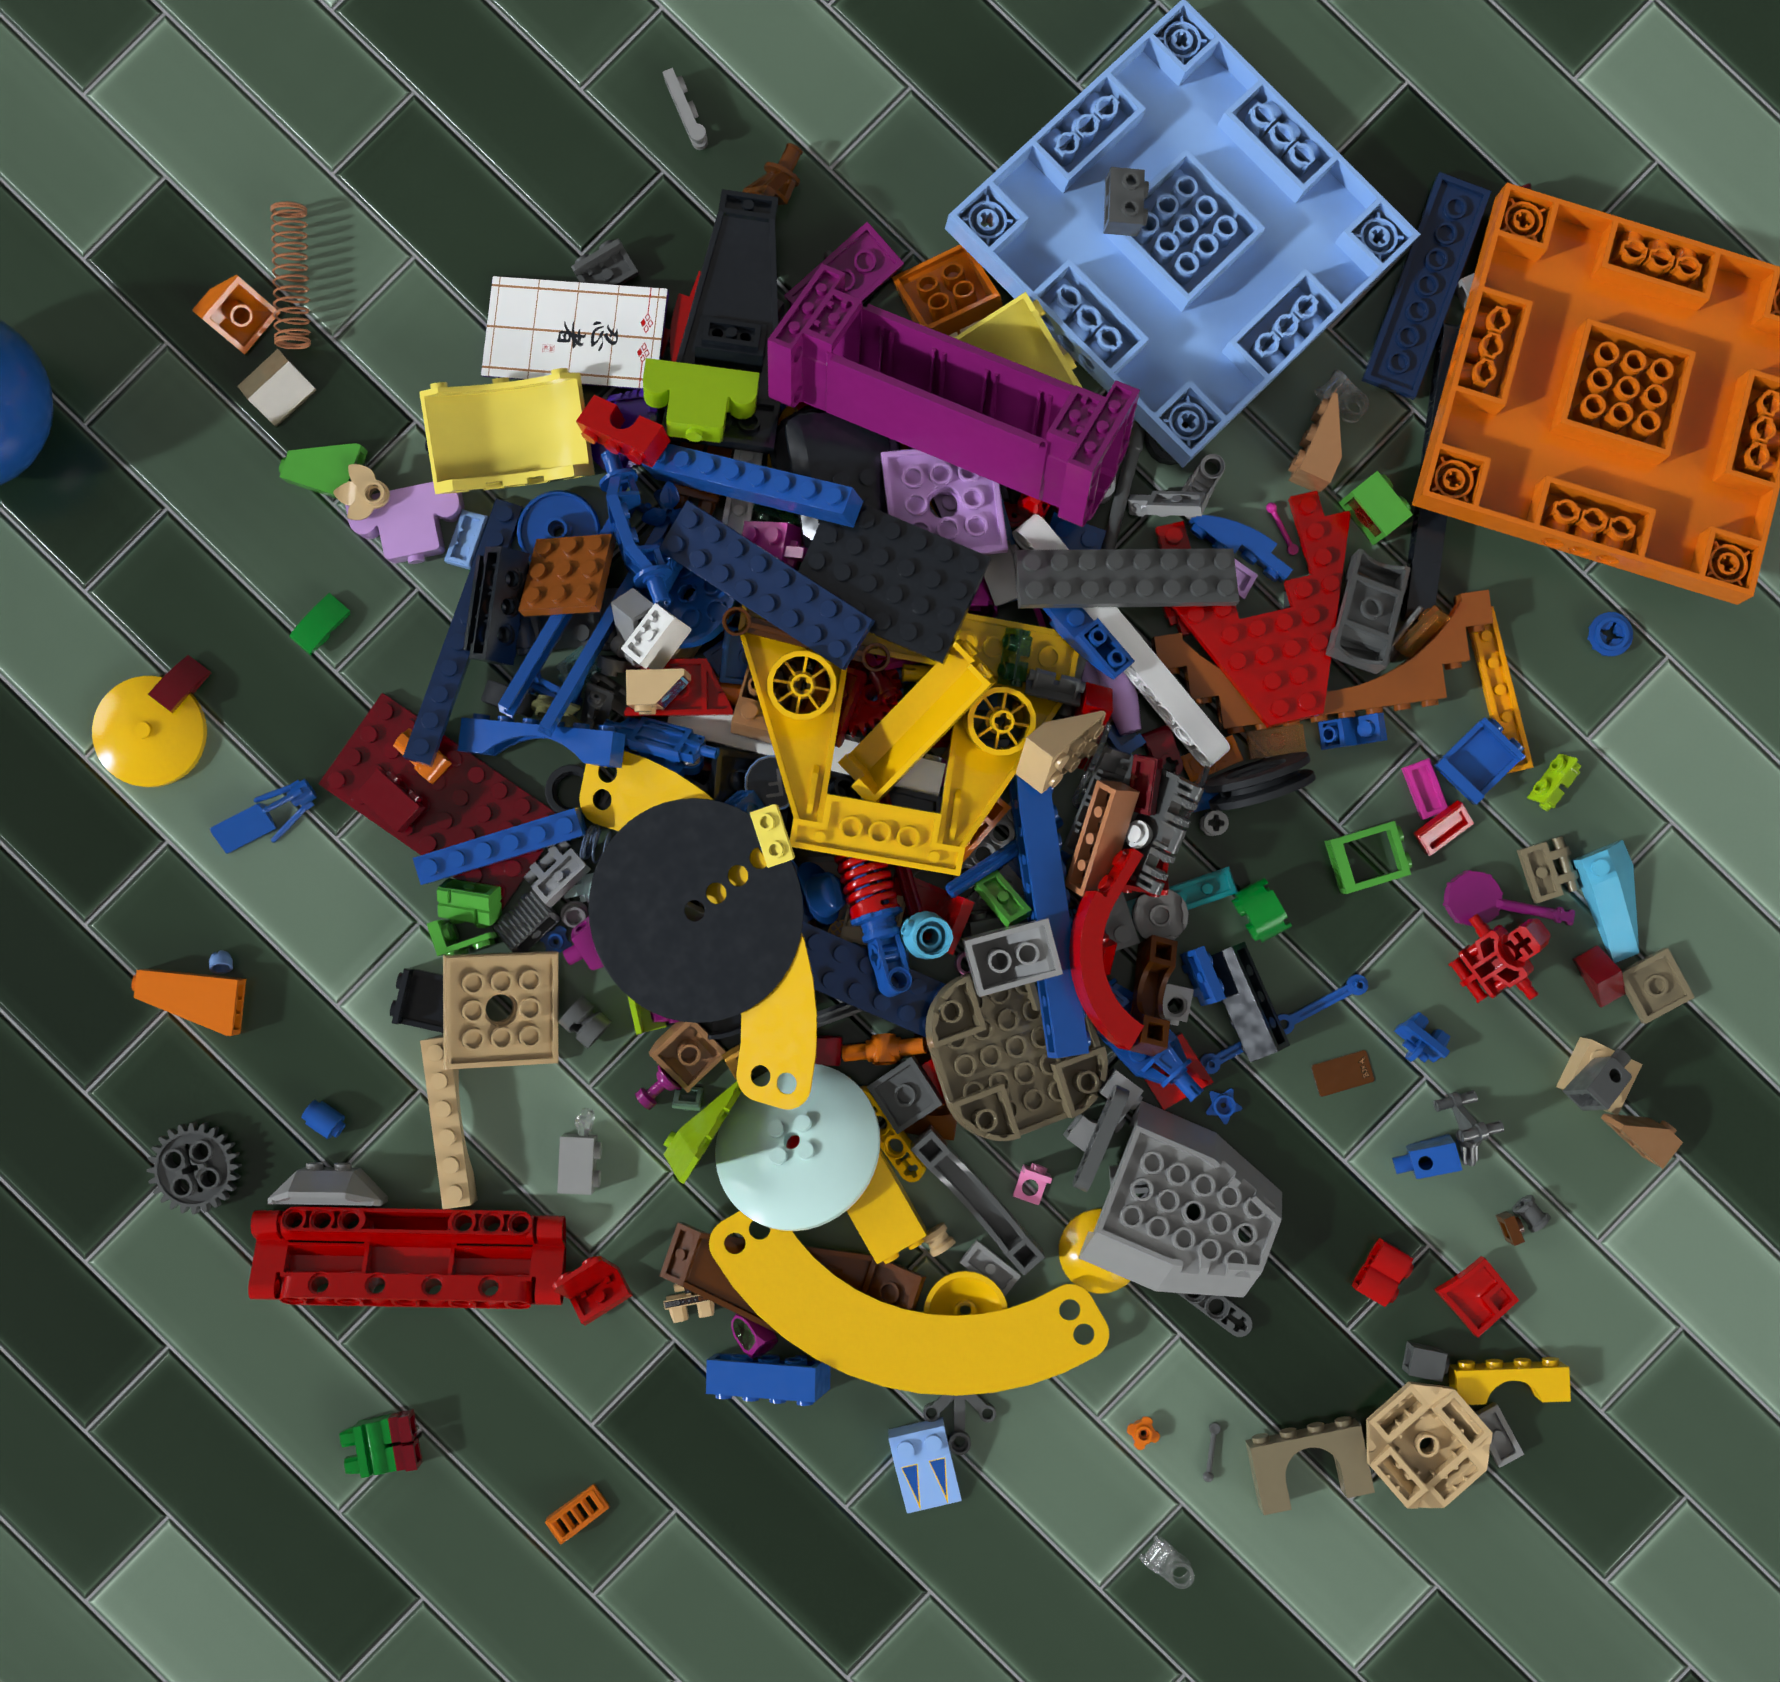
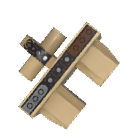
M674 1284L675 1293L685 1291V1293L666 1296V1300L663 1301L665 1310L669 1309L673 1323L689 1319L687 1309L689 1305L697 1304L699 1318L713 1316L715 1313L714 1302L677 1284Z

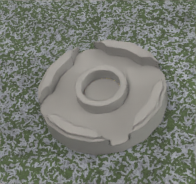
M1170 889L1166 896L1151 897L1143 893L1137 898L1133 906L1132 921L1137 932L1145 939L1151 935L1175 940L1186 928L1189 912L1186 902L1182 897Z

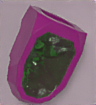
M737 1313L731 1321L734 1338L743 1352L751 1359L766 1354L779 1341L775 1332Z

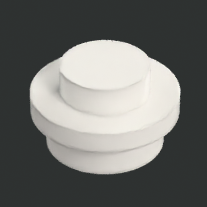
M1140 820L1133 821L1129 825L1125 837L1126 842L1132 848L1142 849L1151 843L1153 831L1146 822Z

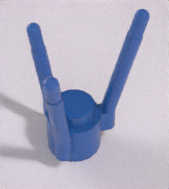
M306 779L296 780L290 785L254 798V802L258 803L287 792L286 796L263 808L262 813L264 814L288 801H291L295 807L298 805L302 806L271 838V842L275 843L308 809L315 806L312 800L317 798V795Z

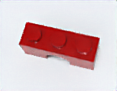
M594 395L576 420L582 431V437L592 444L598 442L604 445L613 454L621 453L626 455L629 460L637 465L643 463L653 467L670 443L663 425L639 415L633 425L620 429L625 419L618 406Z

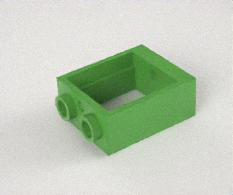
M1395 821L1385 822L1324 841L1340 894H1349L1411 875L1409 868H1412V861L1408 852H1404L1401 843L1404 841V835L1399 825L1396 826ZM1386 831L1398 870L1355 883L1343 844Z

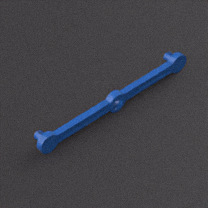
M1351 975L1344 986L1289 1015L1278 1014L1279 1021L1286 1020L1288 1022V1026L1283 1029L1285 1034L1292 1032L1295 1024L1351 994H1364L1368 989V981L1362 975ZM1241 1041L1216 1054L1206 1053L1202 1055L1199 1061L1207 1073H1216L1222 1063L1243 1053Z

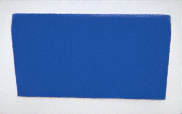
M257 803L209 828L226 854L277 829L270 813H262V809L266 807L265 804Z

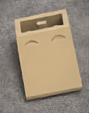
M1098 711L1044 722L1026 737L1016 775L1041 794L1050 786L1052 788L1056 787L1064 774L1068 771L1072 773L1084 757L1089 758L1098 748L1097 739L1104 730V725L1102 724L1106 712Z

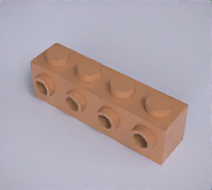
M1096 781L1065 881V887L1082 897L1086 891H1099V882L1105 875L1110 873L1114 866L1112 865L1114 857L1122 850L1140 793L1139 791L1122 782Z

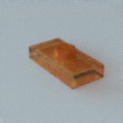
M1303 724L1246 732L1250 760L1307 751Z

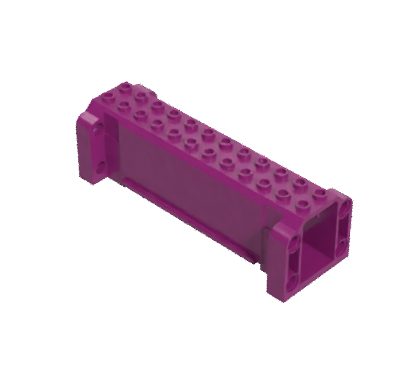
M821 264L767 340L769 398L793 408L799 402H804L1018 492L1059 507V518L1080 527H1084L1087 521L1092 519L1111 486L1128 448L1140 393L1139 389L1115 380L1107 396L1104 397L868 304L867 307H863V300L845 293V272Z

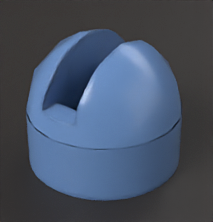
M220 950L211 955L209 960V970L211 972L224 974L233 969V960L227 951Z

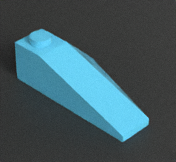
M1619 840L1572 859L1573 869L1577 870L1579 875L1577 880L1609 958L1614 963L1639 954L1634 867L1624 841Z

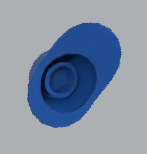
M802 863L798 868L797 875L810 913L822 924L834 923L838 918L839 910L846 904L847 896L843 893L844 885L841 884L840 879L834 874L825 872L815 863Z

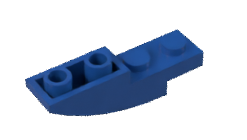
M1210 515L1193 517L1187 523L1191 527V533L1201 540L1207 539L1213 544V549H1233L1234 554L1239 550L1242 552L1241 557L1246 562L1252 565L1256 563L1264 569L1263 574L1274 582L1278 580L1282 583L1293 571L1292 568L1271 553L1277 546V543L1249 526Z
M1042 608L1052 619L1049 624L1078 654L1114 680L1135 662L1098 618L1094 621L1083 608Z

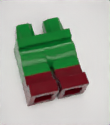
M414 1409L359 1420L354 1426L342 1430L339 1433L342 1448L355 1445L357 1453L356 1455L344 1458L345 1473H360L361 1478H365L370 1475H381L400 1470H406V1472L417 1470L423 1461L419 1438H415L418 1432Z

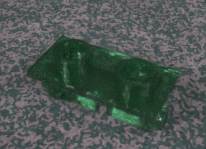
M1006 628L1002 639L1001 663L997 669V684L1022 688L1023 682H1026L1028 662L1020 661V656H1030L1033 637H1030L1031 631Z

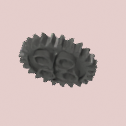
M197 1122L189 1123L188 1127L184 1123L178 1125V1131L175 1128L169 1129L167 1131L169 1137L164 1135L158 1138L162 1145H155L151 1148L157 1155L148 1157L150 1162L155 1163L154 1167L147 1169V1172L155 1174V1177L148 1182L150 1184L157 1183L158 1187L153 1191L154 1194L160 1192L164 1194L161 1198V1203L171 1200V1210L180 1205V1212L182 1214L188 1212L190 1208L192 1215L199 1213L200 1209L205 1213L211 1210V1205L215 1208L222 1205L220 1199L225 1201L230 1198L227 1190L233 1191L237 1188L231 1181L241 1178V1175L234 1172V1169L242 1166L241 1163L234 1162V1158L238 1157L240 1152H231L230 1149L236 1143L231 1142L227 1144L225 1142L228 1133L218 1136V1126L208 1131L209 1125L207 1122L201 1124L199 1128ZM201 1143L205 1144L208 1148L207 1157L201 1155L199 1151ZM174 1152L181 1156L182 1161L180 1165L175 1164L172 1156ZM197 1165L198 1170L192 1171L191 1166ZM209 1170L216 1174L217 1180L215 1184L208 1180L207 1174ZM182 1179L189 1183L190 1188L188 1192L181 1188ZM199 1186L203 1188L202 1192L199 1191Z

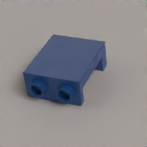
M1486 717L1481 718L1433 765L1472 805H1477L1493 786L1519 761L1526 757L1522 753L1524 750L1523 746L1514 738L1509 740L1501 733L1504 728L1493 718L1490 720Z

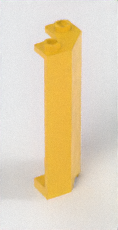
M956 640L952 644L953 647L945 664L937 662L850 753L846 754L838 762L856 781L851 787L864 800L879 802L996 682L992 677L994 675L993 672L976 655L978 650L969 641Z

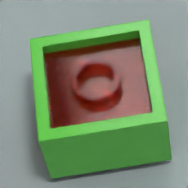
M1378 471L1339 502L1345 511L1350 510V518L1372 545L1378 543L1413 515L1407 500L1402 496L1398 497L1392 489L1393 484L1390 479L1384 474L1381 475Z

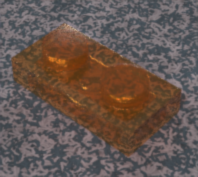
M1436 605L1432 608H1427L1419 616V621L1412 628H1408L1394 647L1401 654L1411 658L1451 617Z

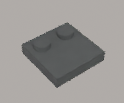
M915 1055L867 1086L897 1134L945 1103Z

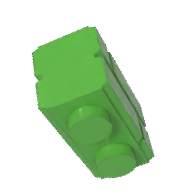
M448 878L437 888V901L439 902L437 905L438 917L449 919V922L454 924L470 922L475 923V926L478 928L490 927L502 915V902H500L501 887Z

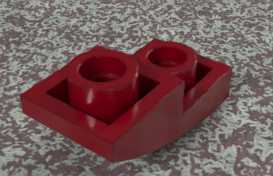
M187 655L154 686L148 695L171 713H174L190 693L194 694L211 672Z

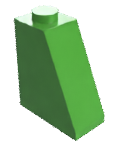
M357 443L289 450L287 456L283 457L280 462L279 477L287 483L336 498L333 491L342 484L351 481L348 466L351 464L363 465L368 451Z

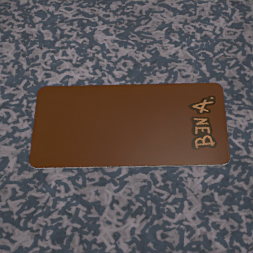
M1365 1050L1314 1064L1311 1067L1321 1097L1374 1082L1373 1072Z

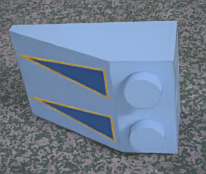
M943 1417L938 1418L934 1422L923 1421L888 1429L890 1448L907 1513L962 1501Z

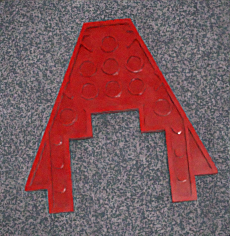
M1317 490L1290 496L1288 500L1309 571L1308 576L1285 581L1284 587L1290 608L1239 619L1236 606L1171 607L1267 728L1321 716L1324 713L1331 657L1325 654L1331 630L1336 626L1351 514L1349 510L1324 516ZM1184 521L1156 527L1155 533L1160 549H1191Z

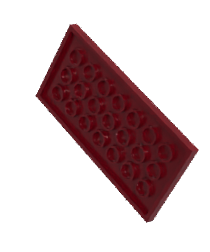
M385 693L379 696L319 782L320 786L420 855L557 814V812L473 754L458 751V744L443 735L438 750L452 764L434 784L428 782L414 769L415 765L409 760L404 759L403 755L393 746L402 732H405L408 728L413 730L417 715ZM377 769L385 770L386 772L388 769L392 770L402 779L399 783L406 790L409 788L413 789L423 798L420 803L426 807L425 810L404 833L396 832L355 795ZM546 848L456 875L453 878L500 886V902H502L503 911L524 882V876L529 872V867L540 859Z

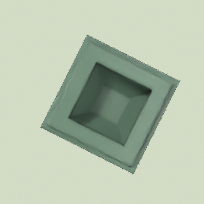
M692 1087L689 1093L683 1088L681 1090L675 1089L672 1108L685 1111H700L704 1088Z

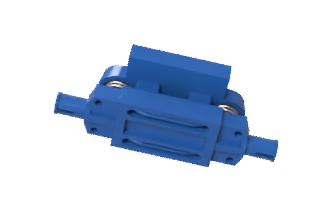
M642 716L640 720L628 717L621 723L606 719L603 724L616 727L615 732L626 734L625 751L652 760L678 773L682 777L685 774L696 775L700 773L704 767V756L716 760L720 754L718 747L706 745L705 736L694 734L693 729Z

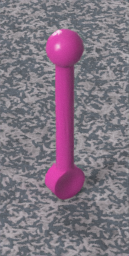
M1273 502L1268 503L1266 510L1272 514L1288 546L1287 553L1291 556L1296 555L1299 548L1296 544L1292 543L1276 511L1277 505Z

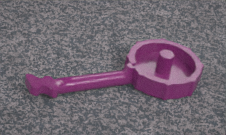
M1464 870L1446 884L1443 906H1445L1446 911L1454 922L1458 924L1472 926L1468 919L1477 913L1485 923H1489L1500 914V910L1552 919L1555 923L1564 921L1567 926H1571L1574 923L1575 911L1572 909L1565 912L1562 907L1554 909L1503 899V892L1491 874Z

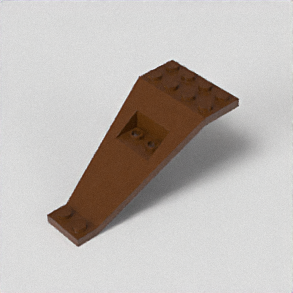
M678 1222L660 1277L779 1334L759 1317L733 1288L710 1252L709 1240L711 1233H706L684 1222ZM728 1235L725 1238L724 1245L728 1252L737 1254L744 1250L746 1242L743 1237ZM805 1246L815 1259L853 1288L879 1301L915 1311L926 1276L894 1262L885 1264L882 1261L876 1264L872 1255Z

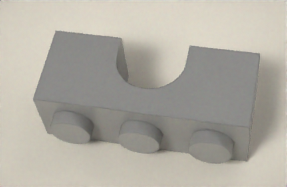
M1112 1068L1107 1074L1105 1082H1102L1098 1092L1108 1099L1115 1085L1130 1091L1127 1103L1114 1131L1117 1133L1125 1124L1126 1119L1124 1117L1130 1109L1135 1110L1141 1103L1143 1090ZM1080 1114L1075 1117L1063 1135L1085 1152L1099 1119L1092 1120Z

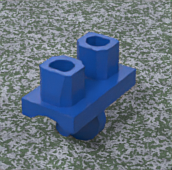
M1420 1012L1412 1015L1394 1030L1396 1034L1405 1040L1402 1043V1046L1408 1050L1405 1058L1410 1062L1419 1058L1424 1063L1428 1059L1436 1062L1441 1057L1446 1058L1450 1052L1446 1048L1450 1036L1440 1029L1434 1030L1431 1035L1428 1034L1424 1029L1429 1020Z

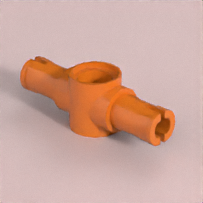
M891 1033L872 1035L871 1040H866V1043L842 1045L843 1061L868 1060V1062H873V1065H892L898 1063V1059H902L903 1056L927 1053L925 1037L901 1039V1037H896V1034Z

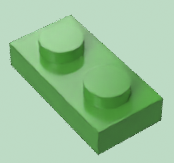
M998 870L975 883V891L1006 927L1013 926L1030 917L1031 908Z

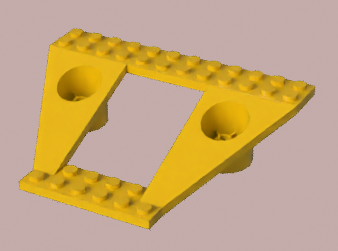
M742 605V608L745 609L750 616L765 620L764 618H762L746 606ZM742 612L738 630H741L747 624V618ZM967 613L955 641L959 639L963 642L965 640L969 641L978 650L976 655L993 672L994 675L992 677L996 682L952 726L940 813L828 794L847 669L842 670L811 649L749 633L741 635L742 645L793 814L789 839L791 846L960 876L965 847L1016 774L1026 737L1044 722L1051 721L1063 704L1024 694L1027 673H1029L1030 669L1035 670L1037 667L1042 670L1055 672V680L1058 681L1062 674L1075 677L1079 654L1054 629ZM869 632L861 644L864 646L871 643L883 644L888 649L892 658L931 665L937 663ZM879 647L868 652L870 654L886 656L884 650ZM805 656L803 671L794 672L787 660L793 657ZM808 657L816 660L824 668L814 675L806 672ZM783 663L792 673L788 681L774 679L777 669ZM826 671L829 678V688L816 686L814 678ZM800 679L805 680L807 683L806 689L802 691L796 687V682ZM773 682L787 684L789 692L777 700L773 691ZM815 689L828 691L825 701L819 707L811 697ZM994 693H1003L1001 706L993 708L987 696ZM1007 694L1019 704L1011 711L1005 708ZM789 695L797 698L795 712L784 708L779 702ZM809 698L816 708L808 713H798L801 699ZM984 700L990 709L987 715H974L977 706ZM1021 709L1024 723L1015 722L1012 714ZM1002 715L1004 723L998 726L995 723V718ZM974 718L985 719L987 728L976 734ZM1014 725L1023 726L1020 736L1015 740L1010 730ZM988 731L995 734L993 748L986 746L979 739ZM1007 733L1013 743L1003 748H997L999 736Z

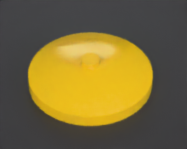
M139 676L123 681L105 695L94 715L92 739L99 760L112 775L131 785L161 787L180 780L198 763L206 745L207 724L205 715L192 693L185 698L174 713H171L148 695L162 677Z

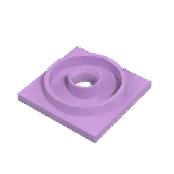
M917 449L881 452L889 515L984 555L1008 552L999 483ZM939 494L951 496L957 504V511L951 517H936L931 512L929 506L932 498Z

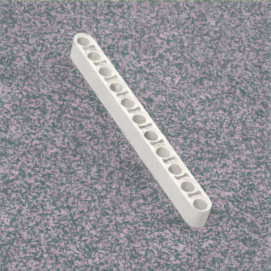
M1033 514L1012 533L1014 540L1022 550H1069L1048 523L1037 514ZM1117 607L1083 608L1094 621L1098 618L1135 660L1123 672L1193 757L1205 768H1210L1230 750L1228 741Z

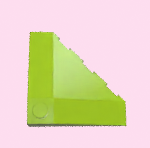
M737 1081L685 1123L677 1133L671 1131L663 1145L667 1149L663 1155L678 1181L682 1184L686 1182L727 1117V1113H729L742 1091Z

